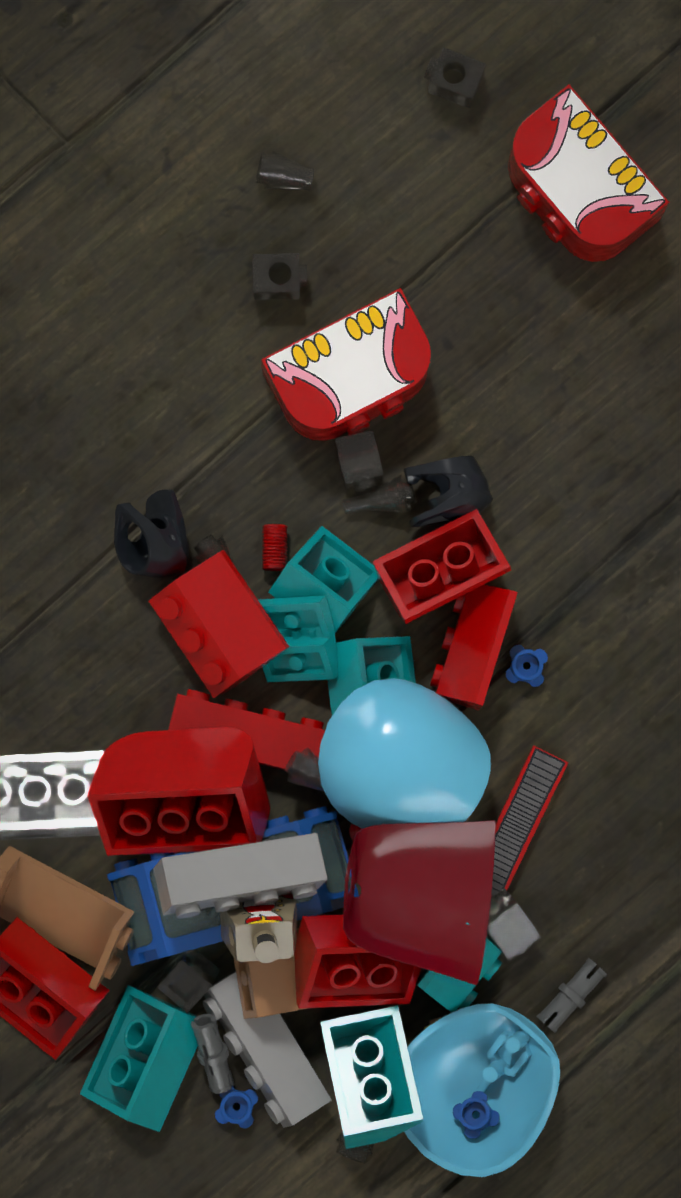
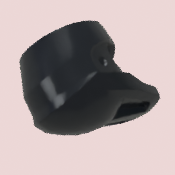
M474 456L453 457L404 468L408 484L415 485L419 480L433 482L440 490V496L427 501L431 510L412 518L409 521L410 527H421L453 521L475 509L481 513L493 501L488 480Z
M172 489L156 491L147 499L146 517L129 502L117 505L115 510L114 545L121 565L129 573L163 578L180 575L185 571L189 561V545L184 518L176 494ZM132 522L141 529L140 537L136 542L130 541L127 535L128 528Z

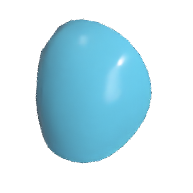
M393 678L374 680L354 690L339 705L328 721L320 744L318 766L321 786L332 806L349 822L362 829L382 824L465 822L477 807L488 784L491 772V754L485 739L477 727L452 703L420 684Z
M490 1003L476 1004L452 1012L428 1026L410 1043L407 1048L423 1122L404 1132L418 1150L442 1168L463 1176L486 1177L503 1172L520 1160L533 1146L542 1132L558 1092L560 1063L553 1044L547 1036L522 1014L510 1008ZM482 1091L488 1096L487 1103L491 1109L499 1113L500 1120L496 1126H489L481 1131L477 1139H471L465 1135V1127L460 1120L454 1118L453 1108L456 1104H462L466 1099L471 1098L474 1092ZM475 1111L473 1113V1118H479L480 1113L478 1111Z

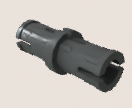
M590 958L586 960L585 964L567 984L562 983L558 987L560 992L536 1016L542 1023H545L556 1012L557 1016L547 1026L554 1033L558 1031L559 1027L577 1007L581 1009L586 1004L584 1001L586 996L607 976L599 967L591 978L587 979V975L597 965Z
M213 1014L199 1015L194 1018V1022H191L198 1043V1061L204 1066L210 1091L216 1094L225 1093L231 1090L235 1084L227 1062L229 1051L227 1045L220 1038L216 1017Z

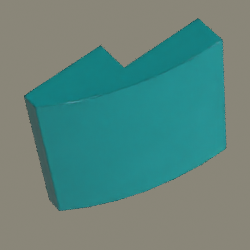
M326 595L258 600L290 646L262 667L267 682L331 680L338 676L335 632Z

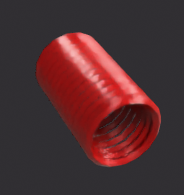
M266 524L262 526V537H264L262 538V547H264L262 548L263 570L283 571L287 565V525Z

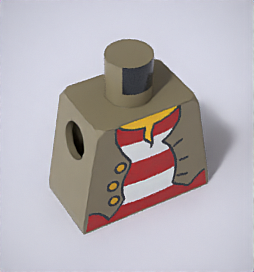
M293 894L278 896V901L266 905H255L254 900L240 902V907L220 912L221 938L235 961L271 963L276 959H290L294 957L298 929L297 899L293 898Z

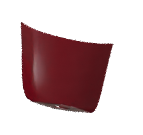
M495 820L382 824L369 826L358 831L355 834L345 876L343 930L348 939L356 946L368 952L478 985L490 912L495 855ZM351 870V887L348 893V881ZM356 883L361 887L359 897H354Z

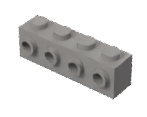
M317 833L164 857L153 868L163 915L176 913L178 919L196 916L201 913L200 909L215 907L216 912L230 911L240 907V902L254 900L255 905H266L278 901V896L293 894L294 899L307 898L317 894V889L328 880Z
M236 971L202 991L206 998L203 1001L206 1012L213 1014L216 1020H219L226 1032L223 1038L227 1047L235 1056L239 1054L247 1066L244 1069L247 1080L255 1090L260 1088L268 1101L264 1104L265 1109L276 1124L281 1123L283 1128L293 1126L332 1101L280 1014L244 1019Z

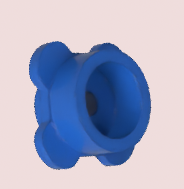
M522 645L512 647L509 653L512 658L511 666L506 671L508 681L511 683L518 681L528 682L532 687L541 685L544 681V677L541 674L543 664L548 660L546 652L542 649L535 651L524 649ZM525 662H528L530 664V669H524L523 664Z
M232 1086L231 1090L220 1093L222 1100L220 1108L215 1112L216 1120L221 1124L230 1122L238 1124L241 1128L250 1127L254 1121L251 1115L253 1105L258 1101L256 1092L251 1089L245 1092L235 1090ZM234 1103L240 1104L239 1110L233 1109Z
M482 1091L474 1092L471 1098L466 1099L462 1104H456L453 1108L454 1118L460 1120L465 1127V1135L471 1139H477L481 1131L489 1126H496L500 1120L499 1113L491 1109L487 1103L488 1096ZM475 1111H478L480 1113V1116L477 1119L473 1118V1113Z

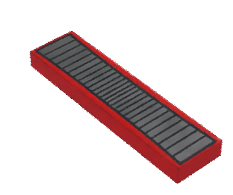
M534 745L495 823V855L491 899L500 904L569 763Z

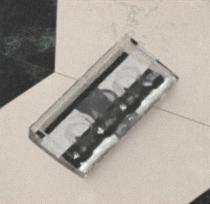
M104 751L0 756V840L100 836L87 794Z

